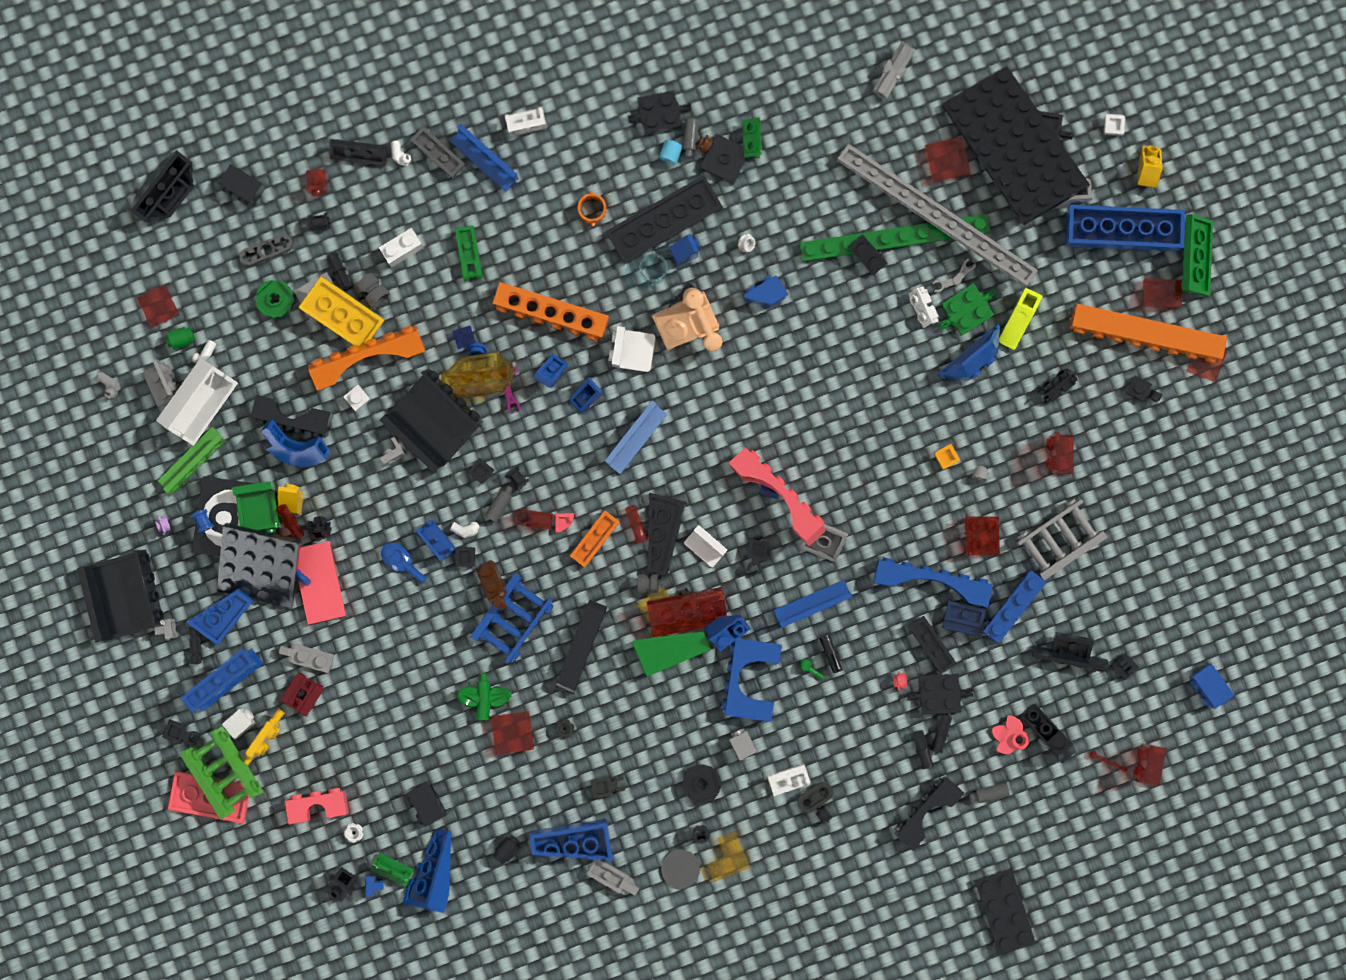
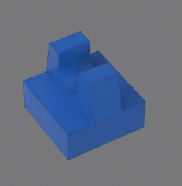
M365 875V896H374V890H384L383 880H374L373 875Z

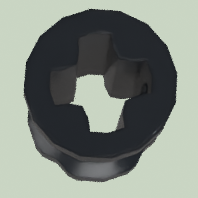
M328 213L317 216L309 214L308 224L310 231L321 228L330 229Z
M518 466L505 475V478H509L513 483L516 491H519L529 483V479H525Z
M697 825L693 829L692 837L695 842L703 844L709 840L710 833L706 826ZM702 830H705L704 835L706 837H700V839H698V834L696 831L701 832Z

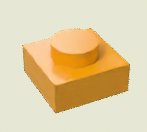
M951 444L933 453L942 470L960 461Z

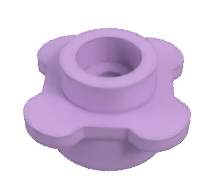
M157 516L158 521H155L158 532L162 531L163 535H165L167 531H170L166 516Z

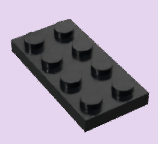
M1012 868L974 879L998 955L1000 956L1036 944Z

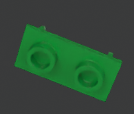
M760 117L742 120L744 158L753 157L758 159L762 155Z
M380 852L374 860L371 871L404 887L407 886L414 871L413 868Z

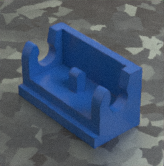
M434 520L427 521L423 527L416 530L440 561L445 560L456 550V547Z

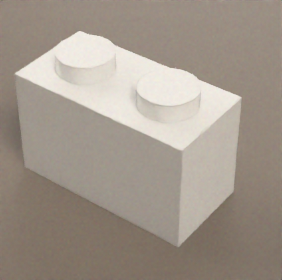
M412 228L379 247L391 267L424 248Z

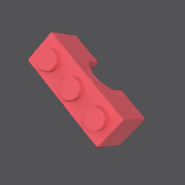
M340 788L329 789V793L326 794L316 791L310 792L308 797H302V794L290 796V800L285 801L288 824L311 820L310 809L314 804H320L325 808L327 818L349 814L346 790L340 791Z

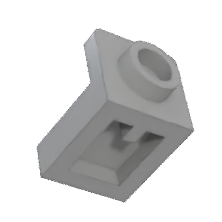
M395 437L391 438L396 449L390 448L383 452L384 456L380 457L385 466L406 455L404 452L406 449L405 445Z

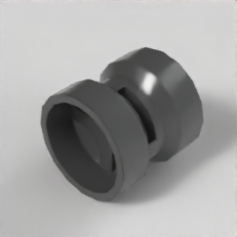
M645 574L638 575L639 593H646L649 590L652 593H659L658 574H652L650 578Z

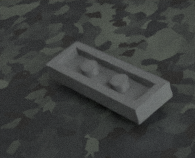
M424 126L410 139L413 144L452 179L464 168L465 163Z

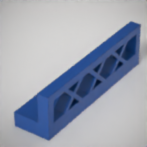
M460 124L457 127L458 133L450 140V143L501 189L507 192L519 179L517 173Z
M842 580L773 611L782 628L853 596L849 592L845 581Z

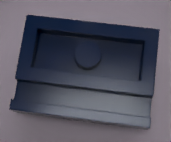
M948 601L942 628L980 637L986 609Z

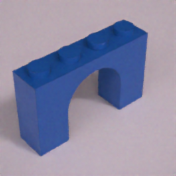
M739 638L731 644L730 653H733V660L728 661L727 672L731 674L730 680H726L724 690L728 692L727 699H723L722 711H725V715L771 722L774 702L751 699L745 696L739 688L738 676L741 669L753 661L779 664L781 644Z

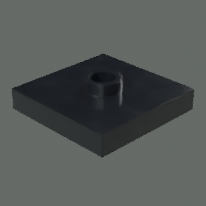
M716 134L700 169L731 184H735L747 159L744 158V146Z

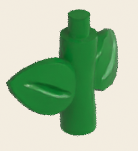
M479 674V681H476L477 687L467 686L457 692V698L467 708L477 706L476 720H489L490 708L504 706L511 698L512 693L508 689L494 686L490 689V681H487V674Z

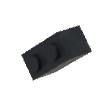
M231 164L219 181L224 193L232 196V194L238 196V201L246 206L248 204L255 206L266 189L263 183Z
M430 780L407 793L408 797L406 799L411 808L415 807L418 813L416 818L420 825L424 824L427 827L448 815Z

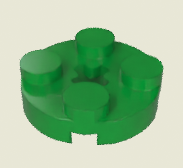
M266 281L258 288L256 293L257 308L265 316L273 319L286 316L295 304L292 289L283 281ZM272 295L280 296L278 303H271Z

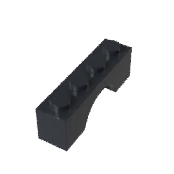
M256 395L251 417L256 419L255 423L265 425L267 421L273 419L280 429L285 430L287 426L293 428V432L304 434V431L311 432V436H320L321 438L323 435H329L334 415L328 411L311 408L301 418H287L281 412L279 402L276 399Z
M946 776L943 779L940 777L933 784L935 788L931 793L926 792L920 799L922 803L918 807L914 806L908 812V819L905 822L901 821L895 827L896 832L894 835L912 851L926 838L923 831L925 814L931 808L939 805L952 808L965 794Z

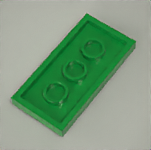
M1187 214L1185 219L1182 291L1204 297L1210 296L1213 221L1194 214Z

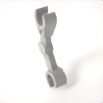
M966 259L957 276L945 281L935 280L932 285L938 283L941 285V289L935 290L934 293H940L944 288L959 285L964 276L974 270L976 263L972 268H967L966 263L969 259Z

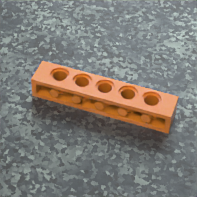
M499 282L493 300V305L499 312L507 313V311L515 313L514 316L522 319L530 317L533 318L532 321L543 325L546 322L551 324L550 327L561 330L565 328L569 330V333L577 336L581 333L587 335V339L592 341L603 340L610 319L608 315ZM513 297H517L520 300L516 306L509 304L510 299ZM536 303L538 308L536 311L530 312L527 310L528 305ZM550 308L556 310V314L553 317L545 315L546 311ZM565 315H573L574 320L571 323L564 322ZM590 320L592 321V326L585 329L582 327V322Z

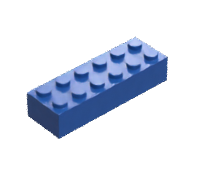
M1069 205L1066 209L1065 247L1179 252L1184 248L1185 210Z

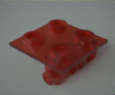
M966 516L964 521L966 531L964 535H966V538L964 540H966L965 552H967V556L1000 555L999 517Z

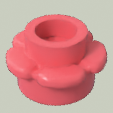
M900 671L897 675H894V687H897L898 690L907 688V675Z

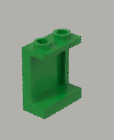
M268 481L232 487L233 495L236 496L240 526L268 533H275V529L281 528L274 482Z

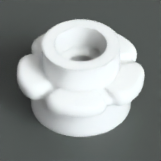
M744 234L739 238L738 248L742 252H750L754 249L755 239L750 234Z
M351 823L345 829L344 835L349 842L354 843L362 839L363 828L359 824Z

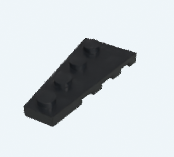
M649 492L648 572L663 576L668 575L687 502Z

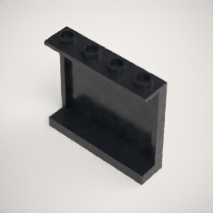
M135 550L134 553L91 566L77 568L95 643L106 642L165 624L164 613L159 602L160 596L156 590L155 576L151 570L150 556L147 550Z

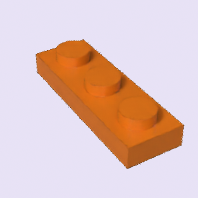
M604 510L571 553L570 557L586 568L620 521Z

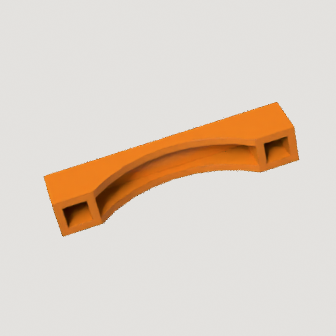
M409 325L403 327L399 332L386 333L383 335V338L367 340L361 346L353 345L347 348V351L341 353L334 352L328 358L315 359L311 361V364H308V371L318 391L336 384L339 377L348 367L363 358L379 354H392L409 358L425 352V347L417 326L412 327Z

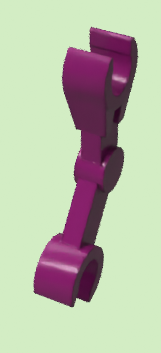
M509 364L505 366L506 378L502 390L507 398V408L513 414L511 410V405L516 404L520 411V405L511 392L513 376L517 374L518 368L515 365L514 372L509 373Z

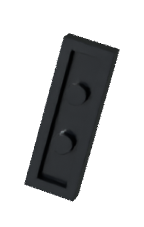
M331 139L329 142L330 159L382 166L387 164V146L338 139Z
M925 616L907 626L940 674H943L957 664Z

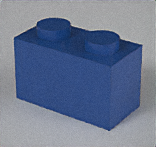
M1207 663L1189 676L1191 679L1190 685L1196 692L1199 691L1203 696L1201 700L1207 707L1216 709L1235 696L1212 663Z

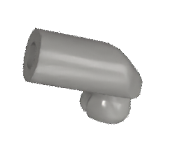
M101 372L97 380L105 384V397L108 399L115 398L118 394L116 380Z

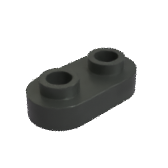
M826 782L816 784L799 796L797 800L799 809L804 813L814 811L831 799L833 789ZM821 788L826 789L825 795H820L819 790ZM805 799L810 800L809 806H804L803 801Z

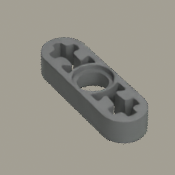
M281 234L243 249L240 252L239 258L244 265L254 266L291 251L294 242L290 236ZM282 239L289 241V243H287L286 248H284L283 246H278L277 249L279 251L277 252L275 246L272 244L273 242H275L276 245H279L282 243ZM265 245H269L272 248L269 255L262 254L261 250ZM255 249H257L258 254L261 256L259 259L257 255L252 256V261L250 262L247 259L244 260L247 257V253L251 255L256 254Z

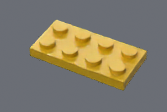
M321 275L298 306L342 338L358 346L370 340L384 322L381 316Z

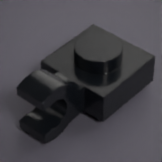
M1134 376L1126 391V394L1142 402L1145 398H1148L1158 403L1163 395L1151 390L1152 384L1137 376Z

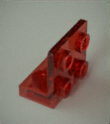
M1060 432L1049 435V438L1046 440V449L1049 450L1046 468L1049 469V474H1073L1074 435H1060Z
M1142 743V746L1137 751V758H1139L1138 766H1135L1133 772L1136 782L1154 786L1160 785L1167 748Z

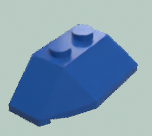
M998 324L995 325L942 369L937 376L939 378L967 380L969 377L974 379L981 373L979 369L982 366L986 365L988 367L996 361L994 357L998 354L1000 326Z

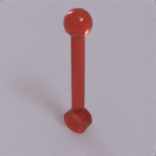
M1096 751L1090 752L1091 758H1097L1123 772L1127 771V768L1098 755Z

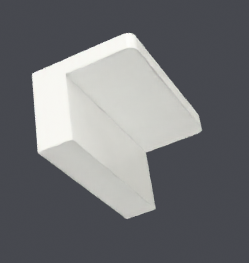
M699 525L684 542L689 549L710 567H714L727 552L724 546Z

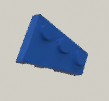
M237 588L187 620L186 623L218 645L250 606L253 599Z

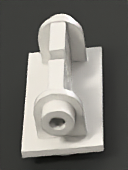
M924 287L916 288L908 294L923 328L939 322V316L934 305L927 306L928 303L932 302L927 289H924Z

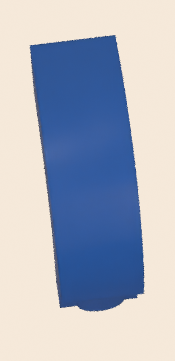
M273 419L267 421L261 431L264 438L270 442L267 450L275 458L291 466L309 467L326 460L330 449L320 436L308 442H296L289 439Z

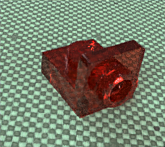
M326 169L306 170L307 193L314 197L328 193Z

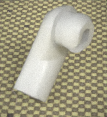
M400 141L390 142L392 159L402 166L409 165L411 156L401 151Z

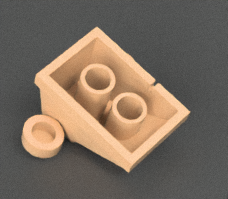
M688 288L683 294V301L652 315L667 350L702 337L703 345L709 351H717L722 346V338L715 332L719 330V324L704 291L700 292L696 288Z

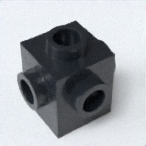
M341 867L336 874L332 873L327 880L328 887L325 892L333 899L342 902L345 897L349 898L354 892L355 887L353 885L358 877Z

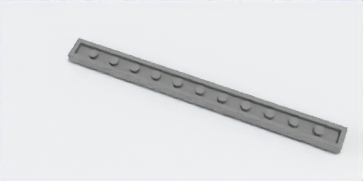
M850 144L846 146L838 157L837 161L1024 287H1027L1036 275L1037 269Z

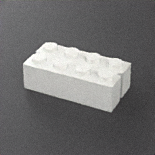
M200 358L156 421L194 446L238 383Z

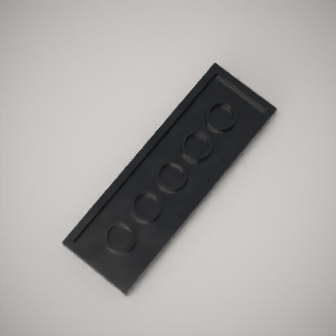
M705 175L605 232L622 262L626 265L722 210L723 206Z

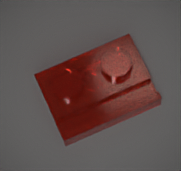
M1143 279L1142 307H1182V280Z

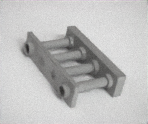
M1075 499L1065 504L1066 509L1031 533L1026 531L1017 537L1019 541L1015 544L1017 546L1025 544L1040 566L1039 570L1041 572L1037 575L1043 580H1046L1108 538L1104 531L1099 533L1094 531L1077 506L1083 503L1082 499L1078 501ZM1070 511L1088 535V540L1083 544L1081 541L1078 542L1062 519ZM1056 522L1072 545L1071 549L1073 551L1067 555L1061 551L1046 527ZM1038 533L1042 535L1056 556V562L1052 565L1046 563L1030 540V538Z

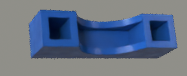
M1032 570L1027 571L1007 601L991 617L981 632L995 643H1000L1046 584V581Z

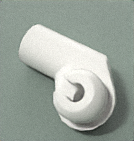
M208 340L201 354L195 353L193 355L192 362L197 363L200 358L207 361L212 355L216 343Z
M454 522L450 531L463 538H469L478 533L479 524L471 522L470 525L462 527Z

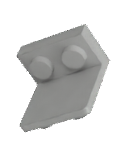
M155 359L153 360L155 367L144 371L143 375L157 407L160 408L169 403L179 389V386L176 382L173 383L171 378L173 373L170 366Z

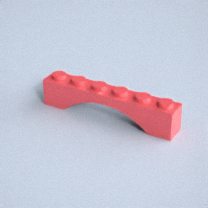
M745 447L729 462L731 468L745 482L764 485L779 494L790 509L795 533L810 546L826 531L823 526L825 522L818 515L814 517L810 513L812 509L805 502L800 503L797 500L799 496L792 489L787 490L784 487L786 483L779 476L775 477L771 473L773 470L767 463L762 464L759 461L760 457L754 450L749 451Z

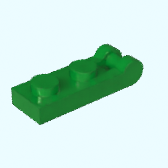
M474 225L455 228L464 281H469L470 278L475 277L477 279L483 278ZM475 265V270L468 271V266Z

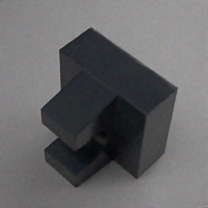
M1126 653L1122 654L1111 665L1113 670L1123 680H1126L1139 668Z

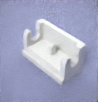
M542 107L505 115L510 136L547 128Z
M804 763L767 776L774 796L811 784Z

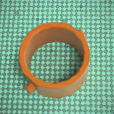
M589 192L578 202L579 216L587 224L595 226L606 216V204L601 196ZM589 199L600 201L604 207L602 214L595 219L584 217L581 213V206L585 201Z

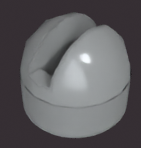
M984 466L976 467L972 478L987 481V469Z

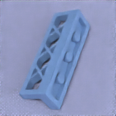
M651 401L606 458L605 463L621 475L668 414L660 409L655 402Z

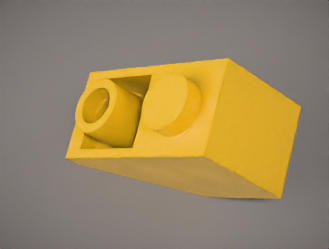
M1142 145L1137 172L1138 185L1157 188L1163 169L1161 149L1155 146Z
M291 484L278 487V511L301 515L304 492L299 490L300 487Z

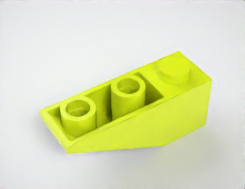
M1028 288L1021 292L999 337L1000 344L1012 350L1016 349L1043 297L1042 295Z

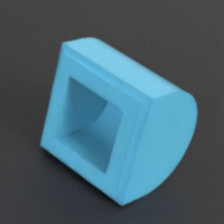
M666 139L659 159L676 165L683 146L675 141Z

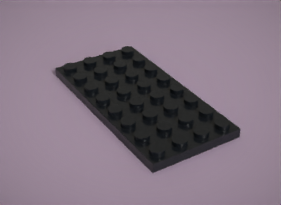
M1008 66L1003 67L942 103L943 109L1023 226L1089 188V182Z

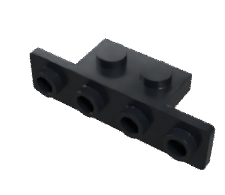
M1055 632L1051 649L1034 645L1031 648L1032 657H1035L1037 660H1050L1057 664H1072L1078 668L1087 667L1099 672L1109 671L1107 659L1090 656L1094 640L1091 638Z

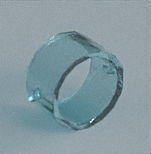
M655 252L646 255L640 262V275L644 281L652 284V286H656L667 276L668 266L666 260L661 255L655 254ZM649 259L660 260L665 265L664 274L658 279L646 277L642 272V267Z

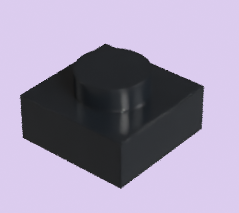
M479 458L467 473L483 485L495 470Z
M456 547V567H476V547Z

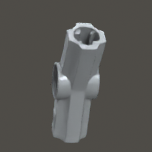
M901 41L873 89L877 96L887 100L894 86L900 81L906 71V66L916 50L915 48Z

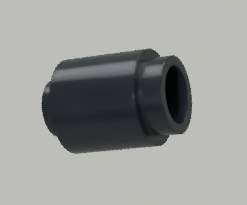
M506 835L495 847V852L492 854L493 857L504 865L521 848L518 845L520 841L513 835L510 837Z

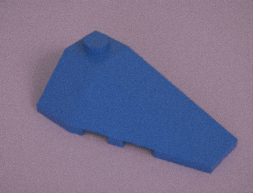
M436 830L425 850L426 856L423 862H419L416 867L418 872L415 878L410 879L402 904L444 913L450 891L451 832Z

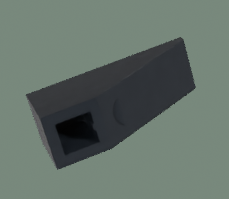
M1036 704L1021 715L1022 719L1061 764L1076 752L1071 741Z

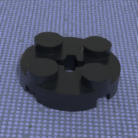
M698 764L691 767L685 773L683 790L688 798L697 803L704 804L713 801L717 797L721 789V778L713 767ZM700 778L708 782L705 785V789H701V787L696 785V783H699Z

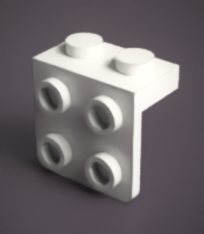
M617 326V331H613L612 342L615 343L614 350H610L609 361H612V367L649 372L655 336L648 333L625 330V327Z

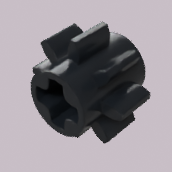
M322 516L314 517L313 521H308V534L316 540L325 539L326 535L331 534V522H328Z

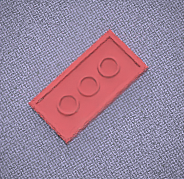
M330 541L301 547L298 569L311 580L308 586H305L298 580L308 625L346 616Z
M175 771L167 810L220 819L191 773ZM233 781L223 788V791L229 799L244 789L242 783ZM247 795L234 804L233 807L236 811L222 820L245 823L250 796Z

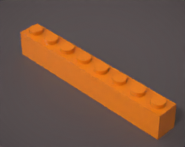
M1082 304L1074 306L1069 329H1073L1074 333L1085 334L1087 332L1093 334L1092 336L1095 338L1103 339L1105 336L1111 338L1113 342L1122 343L1127 341L1132 346L1141 347V345L1149 346L1148 349L1160 351V349L1168 350L1167 353L1172 355L1186 354V357L1190 359L1204 358L1205 362L1216 363L1223 359L1227 342L1226 336Z

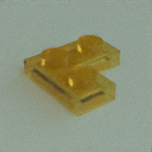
M736 831L718 838L724 857L707 863L714 882L750 868Z

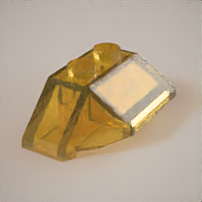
M499 352L462 357L448 371L441 374V381L450 385L453 393L460 397L470 398L503 393L513 383V364Z

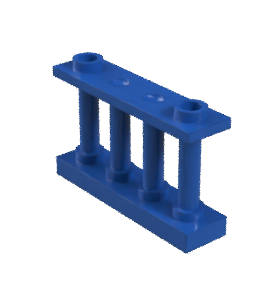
M514 574L505 586L507 593L504 596V600L507 605L506 608L531 624L526 632L523 634L503 620L500 614H498L500 609L496 608L493 604L470 636L475 641L485 639L508 656L505 660L506 663L517 660L521 654L519 649L542 616L544 614L548 615L554 607L552 604L554 600L551 598L545 602L522 586L523 583L520 582L522 578L517 574ZM513 591L515 593L519 592L541 608L536 618L511 602L512 599L509 597ZM491 623H496L519 640L513 650L489 633L487 628Z
M242 648L184 694L181 699L192 713H195L198 709H201L203 712L264 663L252 648L249 651Z

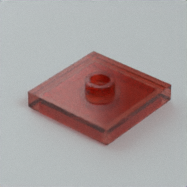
M962 137L924 146L933 183L970 175L971 172Z
M530 711L491 716L496 755L534 750Z

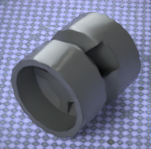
M373 273L364 276L354 287V290L361 297H365L364 301L371 309L378 307L390 295V292L384 285H379V280Z

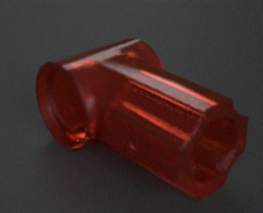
M520 509L515 514V521L521 527L551 530L553 513ZM521 513L529 515V520L526 523L519 522L518 516Z

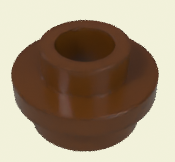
M706 135L699 139L697 144L698 152L707 153L713 142L709 138L710 136Z

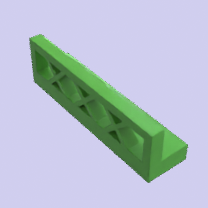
M211 427L158 482L168 494L173 495L227 440L214 427Z

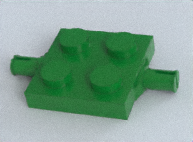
M972 283L943 302L941 306L946 312L947 319L938 324L941 327L940 329L943 331L952 325L963 336L992 317L994 314L989 308L987 301L996 296V293L991 294L994 290L991 289L982 294L978 291L975 284Z

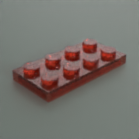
M723 587L646 601L652 637L704 628L719 616H727Z

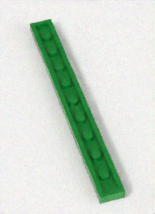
M988 214L960 218L984 235L991 233ZM924 223L800 242L802 262L854 255L848 246L862 234L877 251L953 240V238L932 224Z

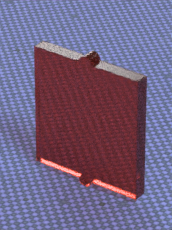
M166 285L154 290L150 289L148 293L137 297L151 328L163 322L167 323L168 320L180 315Z
M1225 350L1223 359L1216 363L1205 362V358L1201 357L1190 359L1186 372L1195 374L1200 379L1205 378L1216 382L1227 351Z

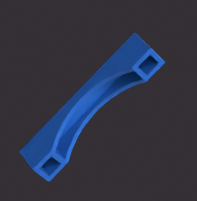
M885 557L877 561L873 580L874 584L894 587L909 580H933L953 589L967 604L985 608L989 606L993 584H988L986 579L977 578V581L969 579L970 576L958 574V577L951 576V572L939 570V573L931 571L932 568L927 566H920V569L914 568L912 563L902 561L901 564H896L894 559Z

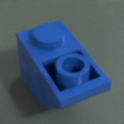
M691 234L684 236L669 246L677 267L698 258V252L700 251L698 240L696 237L692 238Z
M769 275L761 280V285L757 287L753 285L746 289L743 299L746 302L773 307L787 298L788 293L777 275L773 277Z
M741 615L719 616L704 627L709 639L720 652L751 630V627Z

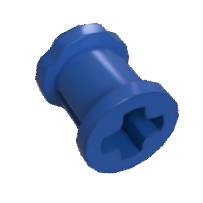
M207 509L200 510L191 515V518L196 522L199 534L214 527L206 514L208 512Z

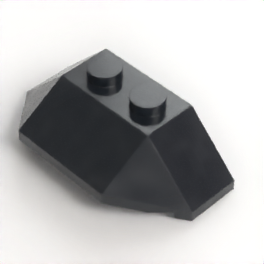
M177 150L161 161L137 191L130 211L144 222L170 218L194 188L192 162Z

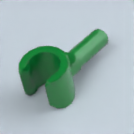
M802 659L800 668L822 680L824 675L810 668L812 662Z

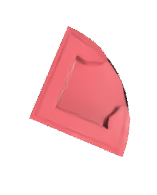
M574 513L555 514V533L563 532L571 526L574 520Z

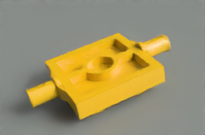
M277 709L274 716L270 718V721H267L246 751V756L243 760L247 766L255 757L263 756L269 748V745H267L271 739L274 740L279 734L280 729L278 728L281 725L279 720L285 714L282 710Z

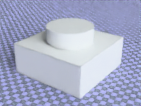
M1106 114L1104 119V135L1123 136L1125 115Z
M359 385L343 396L356 412L371 400Z

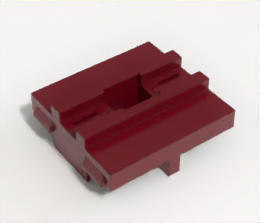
M298 672L280 701L307 717L313 706L317 703L324 688L322 685L306 677V675ZM302 689L307 692L304 699L298 697Z

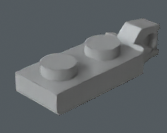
M292 644L291 648L280 646L279 654L288 656L287 661L326 673H330L335 656L334 654L299 644Z
M594 860L586 873L619 894L625 895L627 891L635 896L639 891V887L631 883L633 879L628 874L604 860Z

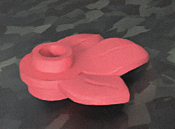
M1007 716L1006 725L992 728L993 736L1000 742L997 746V751L1000 753L1011 754L1015 749L1022 750L1029 744V737L1023 731L1022 722L1014 716ZM1018 736L1022 738V742L1020 744L1016 743V738Z

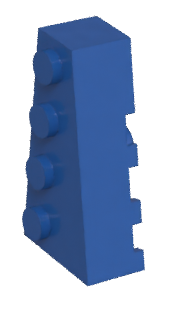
M607 818L530 831L532 855L613 861Z

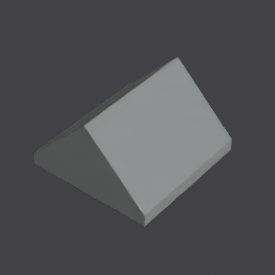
M823 524L826 531L810 546L802 541L800 548L836 562L848 533Z

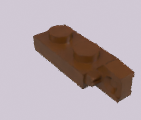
M490 560L477 568L476 572L487 599L502 611L507 607L504 600L507 590L495 562Z

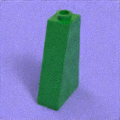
M704 632L632 641L647 677L711 650L710 645H713L708 635H705Z

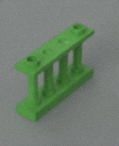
M223 726L210 732L213 739L201 748L197 749L196 746H193L180 753V756L220 820L233 814L236 811L233 805L247 795L253 799L263 793L260 783L253 776ZM218 745L223 756L208 766L202 756ZM228 762L234 772L218 782L213 772ZM239 779L244 789L228 799L223 788Z

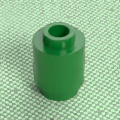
M182 327L167 332L168 336L165 337L168 347H172L173 350L191 345V342L195 341L191 327Z

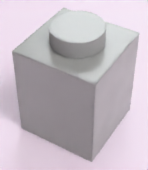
M740 729L731 734L732 738L729 740L739 760L757 752L747 731L743 732Z

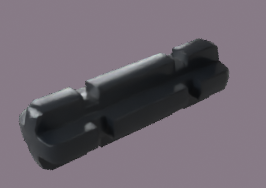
M193 627L189 628V635H191V638H189L190 653H192L190 663L200 664L202 656H200L201 637H199V634L201 633Z

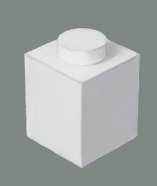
M239 709L222 725L234 739H237L252 727L255 721L253 720V714L248 709Z

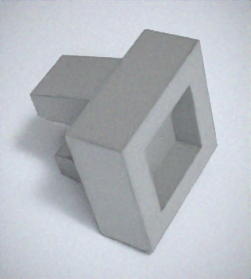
M166 619L163 626L154 627L155 635L165 634V639L177 638L175 619Z

